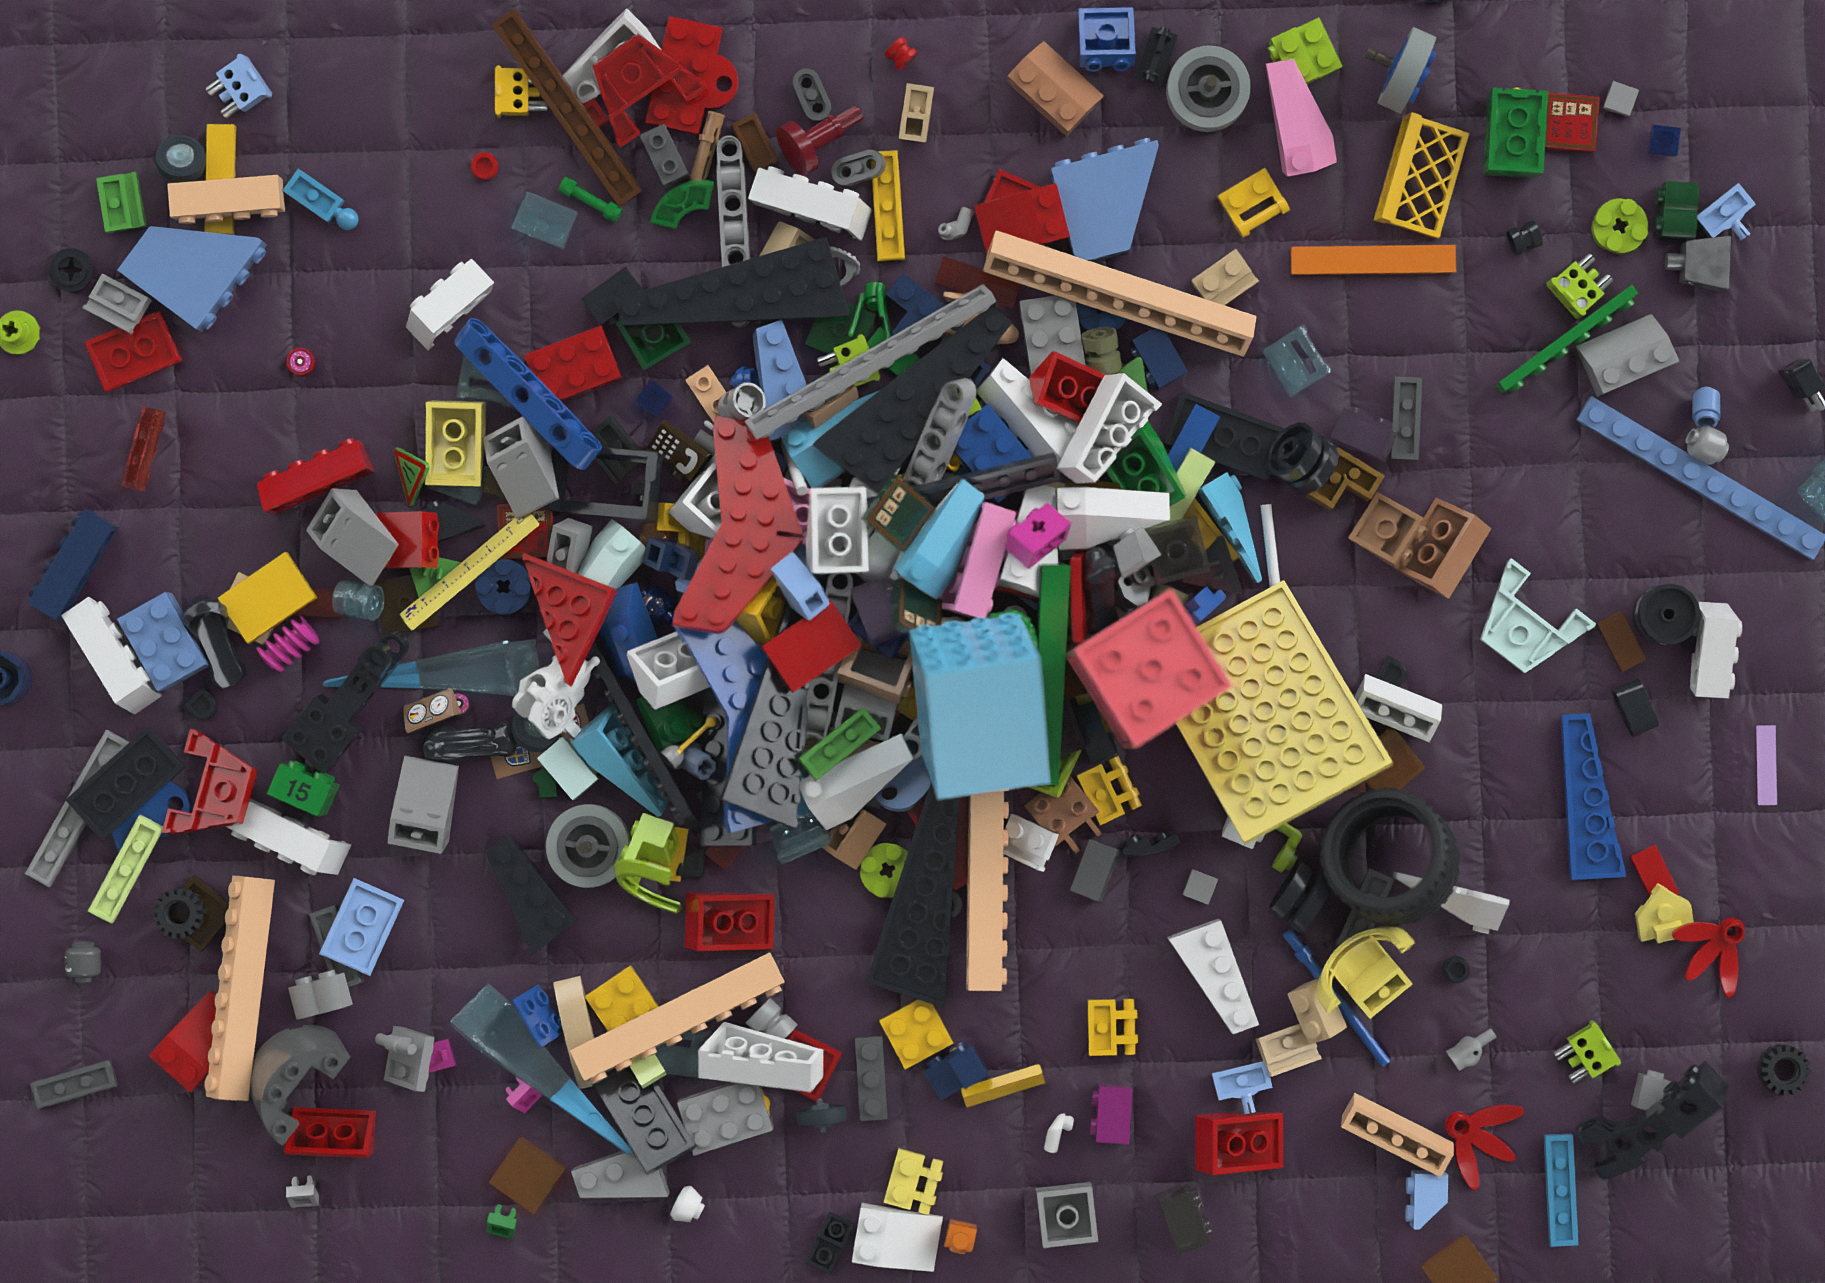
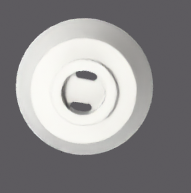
M685 1186L681 1190L670 1213L673 1220L691 1222L692 1218L698 1220L705 1205L700 1203L702 1197L692 1186Z

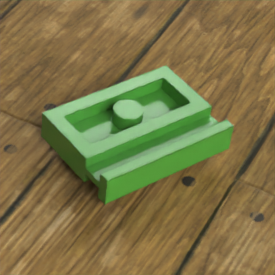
M137 172L96 178L104 228L107 234L147 227Z

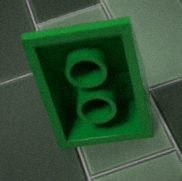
M1147 421L1142 428H1138L1131 436L1132 440L1128 445L1119 450L1116 454V459L1106 469V472L1113 483H1120V490L1169 493L1170 507L1186 498V493L1163 443L1149 421Z

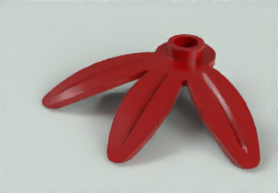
M1729 917L1724 919L1719 925L1709 922H1692L1684 924L1672 932V937L1680 941L1695 942L1709 940L1696 951L1690 960L1685 972V979L1687 981L1698 977L1720 953L1719 978L1722 990L1727 998H1731L1735 994L1738 980L1736 944L1741 942L1745 936L1744 924L1739 919ZM1733 926V932L1727 934L1728 929Z
M1494 1105L1478 1110L1470 1116L1464 1112L1457 1111L1447 1117L1445 1130L1449 1136L1455 1139V1157L1458 1169L1472 1191H1476L1479 1187V1173L1471 1143L1495 1158L1509 1162L1515 1161V1154L1503 1141L1480 1128L1499 1125L1522 1116L1524 1109L1521 1106ZM1460 1120V1126L1454 1129L1456 1122Z

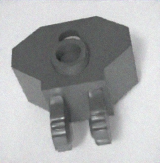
M1157 558L1126 578L1121 576L1117 580L1116 587L1119 590H1114L1116 607L1127 612L1148 602L1151 586L1165 579L1164 573H1157L1151 576L1148 568L1159 563Z

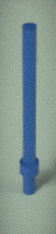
M1289 929L1283 936L1295 951L1294 956L1300 963L1303 962L1315 979H1319L1322 969L1312 957L1313 952L1307 944L1303 945L1292 929ZM1332 983V990L1341 1002L1338 1005L1341 1014L1380 1066H1385L1390 1062V1059Z

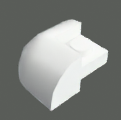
M880 525L901 544H905L906 541L888 526L885 528L884 525ZM876 529L868 539L869 572H859L857 575L876 590L881 587L900 584V581L892 579L890 576L902 549Z

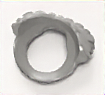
M831 247L832 257H838L845 261L846 275L840 280L841 286H844L853 276L859 274L860 263L849 252Z

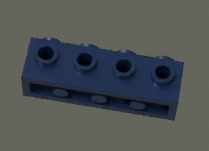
M85 509L83 513L80 511L75 516L72 522L74 528L69 536L65 535L57 547L60 551L55 559L48 561L43 570V573H45L40 583L37 582L29 593L31 598L28 604L56 621L64 620L61 615L70 610L120 528L92 510Z

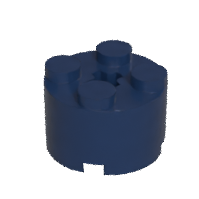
M500 559L494 562L478 576L475 584L476 593L481 604L489 611L501 615H513L523 611L531 603L534 594L527 568L520 563L508 559ZM502 581L506 583L510 581L509 589L511 591L509 593L500 592Z
M0 651V674H3L2 678L4 679L0 683V706H9L19 702L26 696L31 686L33 673L21 656L9 651Z

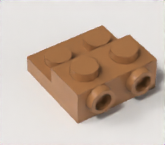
M1377 492L1348 539L1373 553L1375 557L1399 569L1401 564L1406 566L1413 556L1411 548L1415 542L1420 543L1425 538L1428 528L1425 527L1427 522L1420 515Z

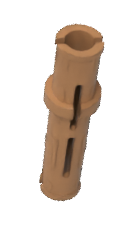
M708 111L703 133L698 138L700 144L689 181L707 179L714 151L719 142L718 138L725 115Z

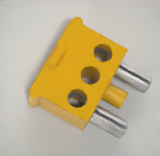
M500 65L496 66L495 115L497 118H501L502 115L529 116V111H547L548 105L545 101H529V97H539V92L536 88L529 87V83L532 82L522 68H501ZM521 76L522 80L515 81L514 77ZM516 89L522 90V93L520 95L514 94V91ZM521 103L522 107L517 109L514 105Z

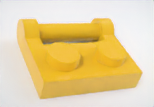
M1266 168L1217 196L1242 238L1249 235L1250 230L1279 213L1285 214L1290 211L1289 205L1284 197H1282ZM1271 197L1275 204L1248 220L1243 221L1241 219V214Z

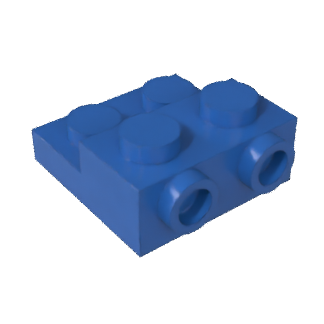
M1133 7L1079 8L1080 67H1086L1088 71L1094 72L1099 71L1102 67L1113 66L1117 71H1125L1130 66H1135L1136 51Z

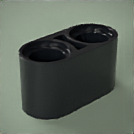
M1639 679L1612 689L1613 698L1632 737L1659 726L1655 711Z

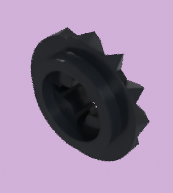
M66 248L54 255L49 265V275L52 282L59 289L67 292L83 290L87 284L91 283V277L94 273L92 260L85 252L76 248ZM73 260L74 267L79 268L82 272L74 273L71 281L70 274L61 271V269L70 268Z

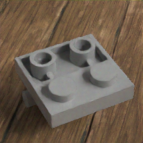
M393 1026V1031L390 1035L377 1034L375 1038L376 1043L385 1046L389 1050L384 1080L414 1091L425 1092L434 1037L401 1026Z

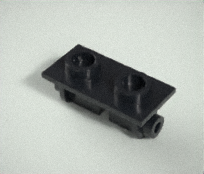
M1160 27V29L1151 28L1135 79L1159 87L1162 86L1178 37L1177 34L1170 33L1171 29L1166 27Z

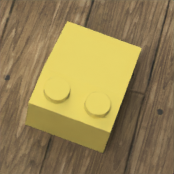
M435 400L426 402V462L429 464L430 469L425 478V485L481 486L484 457L483 438L486 432V402Z

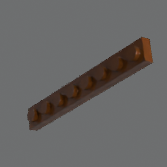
M516 8L511 9L492 23L493 28L618 206H622L642 192L641 186Z

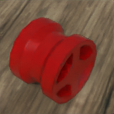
M902 36L886 50L884 56L887 59H891L895 63V68L901 71L917 56L918 51L915 48H910L907 45V39Z

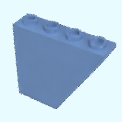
M1150 138L1135 141V146L1124 149L1123 145H1118L1107 149L1108 153L1099 156L1097 152L1082 155V160L1071 163L1070 159H1065L1054 163L1055 167L1051 168L1050 174L1053 184L1057 183L1070 234L1068 242L1072 256L1096 262L1129 252L1158 150V140L1150 141Z
M150 226L117 270L195 329L202 332L214 324L217 319L215 314L220 307L224 308L233 298L232 291L237 285L241 286L247 280L250 274L248 270L253 263L257 264L266 254L265 247L267 244L256 237Z

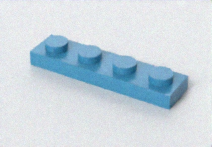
M1571 1133L1543 1135L1549 1245L1551 1247L1578 1245L1573 1135Z

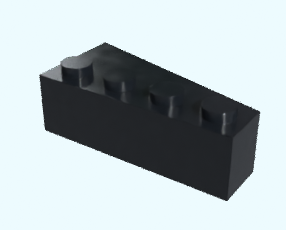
M511 833L505 835L485 851L532 955L536 954L578 920V917Z

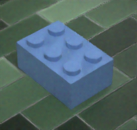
M169 592L162 593L117 619L157 691H166L210 666L198 638L189 633L182 624L184 613L173 593Z

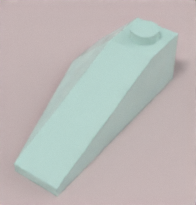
M611 519L593 539L577 574L617 589L642 564L646 547L623 526Z

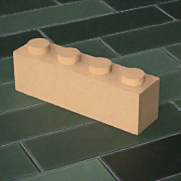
M278 175L168 184L170 217L178 220L179 224H193L195 219L206 218L207 222L223 221L225 216H233L235 220L250 219V214H261V217L270 218L277 217V212H285L283 179Z
M1356 1093L1352 1096L1342 1115V1128L1439 1177L1443 1175L1454 1155V1142Z

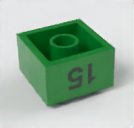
M290 760L289 763H280L267 794L315 816L327 815L340 787V784L334 782L335 777L328 773L323 774L321 771L320 773H313L309 771V765L297 760Z

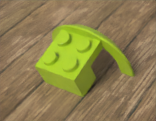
M643 813L640 821L636 820L632 827V840L629 846H624L620 860L614 864L613 870L616 879L623 889L636 898L657 908L677 914L682 909L680 902L655 894L639 885L642 877L668 886L670 878H672L671 870L648 863V861L669 867L679 845L674 823Z

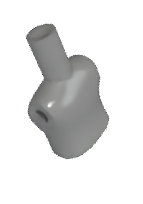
M1490 1028L1476 1038L1470 1036L1463 1037L1456 1046L1447 1050L1446 1053L1460 1071L1466 1067L1475 1066L1482 1055V1047L1497 1037Z

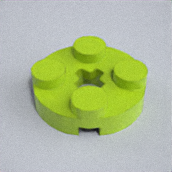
M1618 198L1606 202L1597 210L1592 221L1591 231L1595 242L1602 249L1614 252V254H1626L1640 246L1648 234V220L1643 209L1634 200ZM1616 219L1626 223L1625 233L1621 234L1619 230L1614 231L1613 226L1616 225Z
M880 843L873 846L861 862L860 876L864 886L878 897L892 898L908 851L892 843ZM887 862L889 866H895L891 878H888L887 875L881 876L879 871L883 869V863Z

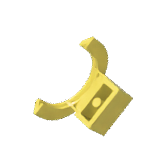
M1383 926L1362 931L1344 941L1327 960L1317 983V998L1327 1013L1331 1012L1341 1003L1332 990L1333 976L1341 983L1369 1019L1408 989L1412 982L1377 941L1386 940L1392 942L1403 953L1415 943L1408 933L1399 927Z

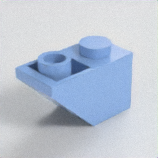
M793 552L771 568L790 607L808 621L830 604L821 585Z
M1411 1170V1177L1406 1179V1193L1410 1194V1205H1406L1405 1218L1406 1222H1410V1226L1413 1229H1420L1448 1203V1174L1446 1172L1439 1177L1426 1170Z

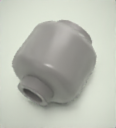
M1709 425L1692 429L1686 437L1688 454L1707 465L1722 461L1729 450L1726 435Z

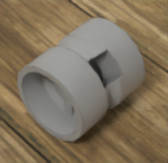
M742 383L722 395L718 403L719 414L721 417L746 421L765 409V394L756 384Z
M771 998L763 1003L746 1021V1024L752 1030L783 1039L798 1025L787 1014L781 1015V1008Z

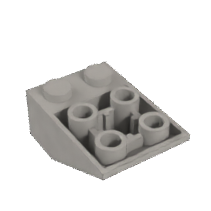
M520 417L483 438L487 464L517 519L559 499L549 443L525 417Z
M332 488L306 530L321 550L369 586H373L399 545L357 490Z
M862 650L854 672L896 687L906 660L894 657L889 658L886 655ZM844 685L834 729H837L864 707L881 728L871 738L886 741L889 739L897 703Z
M410 756L404 757L390 819L388 844L442 854L449 843L459 766Z

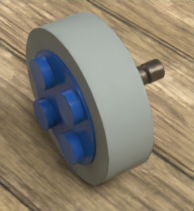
M1413 27L1394 58L1377 52L1370 47L1368 48L1364 56L1371 61L1374 60V62L1389 68L1378 104L1401 114L1408 102L1414 103L1420 90L1416 86L1420 87L1421 84H1424L1430 71L1428 68H1430L1436 52L1432 51L1436 40L1435 36Z

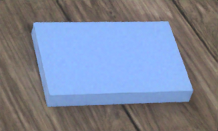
M353 878L319 954L370 976L404 900Z

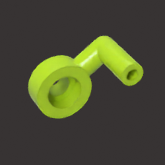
M1288 823L1276 828V830L1289 837L1272 864V867L1281 873L1285 869L1290 871L1298 857L1294 854L1296 847L1302 839V833Z

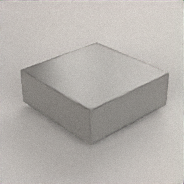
M1613 81L1606 96L1603 109L1629 117L1639 90Z
M1192 869L1182 895L1209 904L1218 879Z

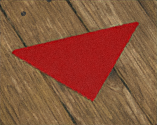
M523 553L522 558L525 562L533 591L537 597L544 623L549 632L555 655L564 675V681L568 686L572 687L618 591L615 588Z

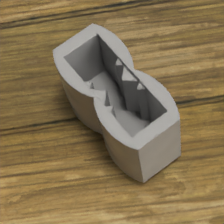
M330 970L318 974L319 979L312 980L311 976L295 980L296 985L289 987L288 990L296 1019L353 1005L345 974H335V970Z

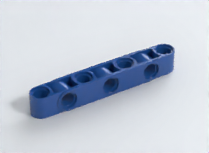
M470 318L454 339L456 347L570 464L580 470H585L602 449L598 439L484 323L475 318Z

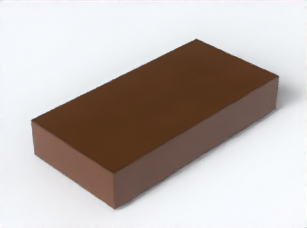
M756 112L731 124L755 175L758 168L766 170L769 166L772 167L779 164V160Z
M1622 611L1596 623L1620 672L1647 660Z

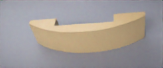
M580 975L553 983L571 1064L578 1087L583 1089L591 1087L592 1082L591 1080L584 1081L570 1050L595 1038Z

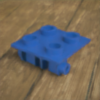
M539 984L512 1000L539 1048H542L563 1034L560 1016L555 1013L549 1003L547 994L540 988Z

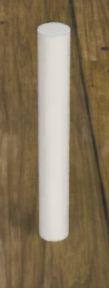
M781 440L780 446L797 494L805 495L808 489L803 475L791 458L783 440Z
M1267 504L1260 505L1269 586L1272 587L1280 582L1272 506Z

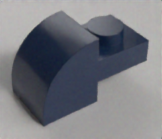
M649 537L643 564L658 571L669 572L683 580L691 581L697 567L699 554L691 551V547L668 539Z

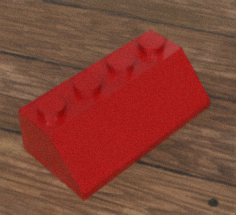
M353 438L340 442L338 444L339 448L331 452L328 449L321 450L313 454L314 459L304 463L303 459L289 464L288 470L278 473V470L263 475V480L257 483L264 512L276 515L328 493L332 488L337 489L375 473L363 442L359 440L354 441Z

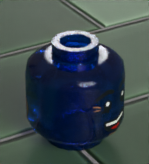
M661 587L646 588L641 594L653 627H661L664 624L670 625L673 622L672 617L675 615L677 607L676 599Z

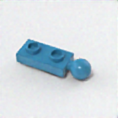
M299 168L283 189L286 194L328 223L335 217L339 227L344 230H351L358 224V215L353 209L340 208L345 202L342 198Z

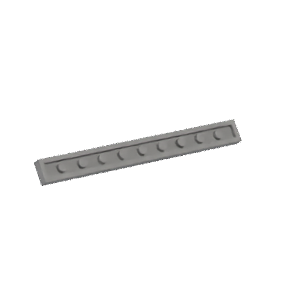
M982 284L744 422L756 439L771 435L776 428L783 424L794 422L802 413L818 408L822 405L823 401L844 393L854 383L865 381L872 373L881 368L891 366L901 356L912 354L920 345L927 341L938 339L943 332L952 327L962 325L967 318L974 314L985 312L989 309L990 305L996 302L993 293Z

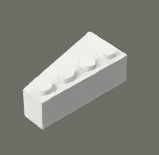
M769 166L768 170L758 168L748 197L755 205L787 216H791V213H794L796 218L810 224H815L816 220L820 221V225L837 233H840L841 228L845 229L853 236L852 238L862 241L872 209L858 198V193L848 189H844L843 193L833 190L834 186L819 181L818 185L808 183V178L798 174L788 177L783 175L784 171Z
M1124 373L1104 375L1057 469L1075 483L1096 482L1116 459V454L1119 450L1128 445L1132 440L1131 436L1138 428H1142L1146 424L1149 415L1153 411H1157L1162 404Z
M87 597L61 616L115 704L136 714L162 695L156 690L147 672L137 660V656L132 648L122 638L123 633L119 627L109 619L108 615L110 613L103 602H96L92 598Z
M1215 919L1167 937L1232 1034L1259 1025L1220 919Z

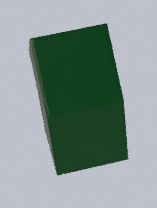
M543 767L532 777L539 786L540 798L559 796L557 781Z

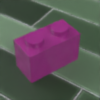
M1098 1084V1090L1092 1091V1107H1096V1118H1091L1090 1135H1095L1096 1142L1129 1144L1132 1105L1131 1086Z

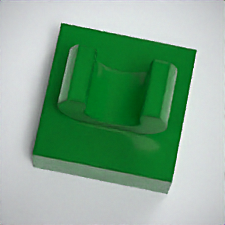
M498 1204L495 1208V1213L490 1212L486 1233L513 1239L517 1219H515L516 1209L512 1208L509 1216H502L500 1214L502 1205Z

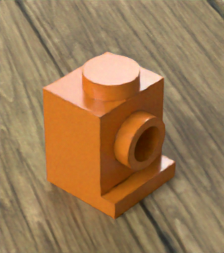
M949 1219L944 1247H948L950 1251L959 1254L971 1253L976 1237L977 1225Z

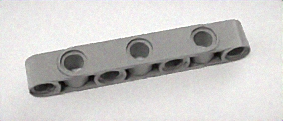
M725 136L717 144V187L722 267L731 265L728 261L733 253L742 254L744 257L743 261L750 259L745 165L743 163L741 144L733 136ZM733 144L737 147L736 154L730 157L725 156L722 153L724 146ZM729 199H738L741 202L739 209L736 211L727 210L725 205ZM750 321L730 323L735 327L742 328L747 326Z
M966 378L955 380L945 384L942 388L902 479L909 487L942 479L976 397V387L971 380ZM957 387L961 391V398L957 394ZM936 437L940 439V446L936 442ZM919 516L909 518L908 522L912 521L911 526H908V523H904V521L907 522L905 519L903 521L891 522L887 526L889 528L893 527L895 533L901 528V532L905 531L904 536L901 538L907 541L915 530L914 524L920 523L922 519Z
M830 573L827 578L825 595L828 601L832 600L846 623H848L853 579L849 573ZM837 574H843L848 579L847 586L843 589H836L832 585L833 577ZM841 661L810 681V689L807 690L806 696L808 716L805 741L809 738H815L820 742L828 734L838 680L837 672ZM819 683L826 684L829 687L828 695L824 698H818L813 694L814 687ZM803 747L802 754L804 755L808 751Z

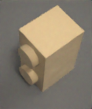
M1319 979L1306 982L1287 993L1308 1044L1330 1039L1347 1028L1338 1006L1327 1013L1318 1001L1316 991Z

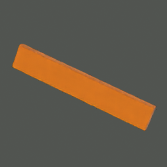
M1456 245L1316 246L1290 248L1291 275L1456 273Z

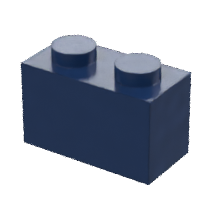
M1153 328L1131 341L1132 348L1129 350L1134 359L1137 357L1142 358L1146 370V381L1150 387L1155 385L1157 391L1188 373L1165 331Z

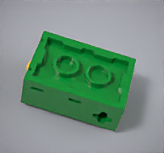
M1493 87L1487 93L1483 175L1538 178L1543 174L1548 91L1538 90L1536 92V90L1505 88L1503 90V88Z

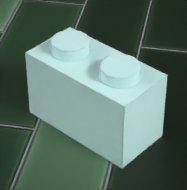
M562 737L537 759L572 800H576L596 783L600 777L597 775L598 771L588 765L584 758L576 752L572 744L574 739L571 737L568 740L566 737Z

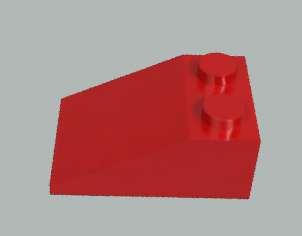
M1057 183L974 206L986 256L995 231L1039 245L1066 240L1070 237Z
M686 892L684 947L695 951L773 949L775 894Z
M212 991L205 995L149 1055L189 1092L196 1090L209 1073L208 1053L210 1048H212L213 1040L211 1027L216 1015V995Z
M1250 1112L1249 1114L1211 1113L1195 1115V1170L1210 1175L1283 1168V1113Z

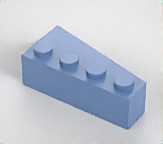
M782 320L757 328L752 334L759 379L758 386L765 394V409L807 386ZM799 415L794 422L783 424L776 428L768 436L771 444L782 440L781 436L807 420L802 415Z

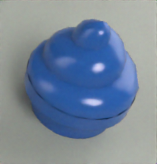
M741 367L731 377L729 384L734 388L748 382L758 386L757 372L754 368Z

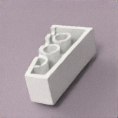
M1002 359L987 374L976 392L1000 418H1003L1008 423L1009 430L1015 437L1019 436L1029 448L1027 451L1032 457L1054 452L1059 465L1080 423L1035 404L1030 380L1005 359Z
M251 798L243 824L225 826L233 830L231 835L244 841L249 838L255 841V847L266 852L273 850L279 853L277 858L292 864L293 861L302 864L301 870L312 875H316L317 872L338 875L351 847V844L344 841L328 840L330 835L310 827L304 828L305 823L288 816L283 818L281 817V812Z
M723 1022L698 1050L699 1078L811 1092L823 1078V1050Z

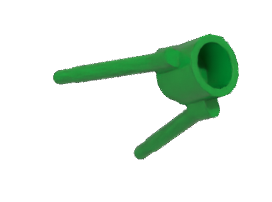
M880 282L867 283L864 287V293L858 294V304L848 335L850 337L853 336L863 305L866 304L869 310L879 311L880 318H883L887 340L892 335L887 311L886 286Z

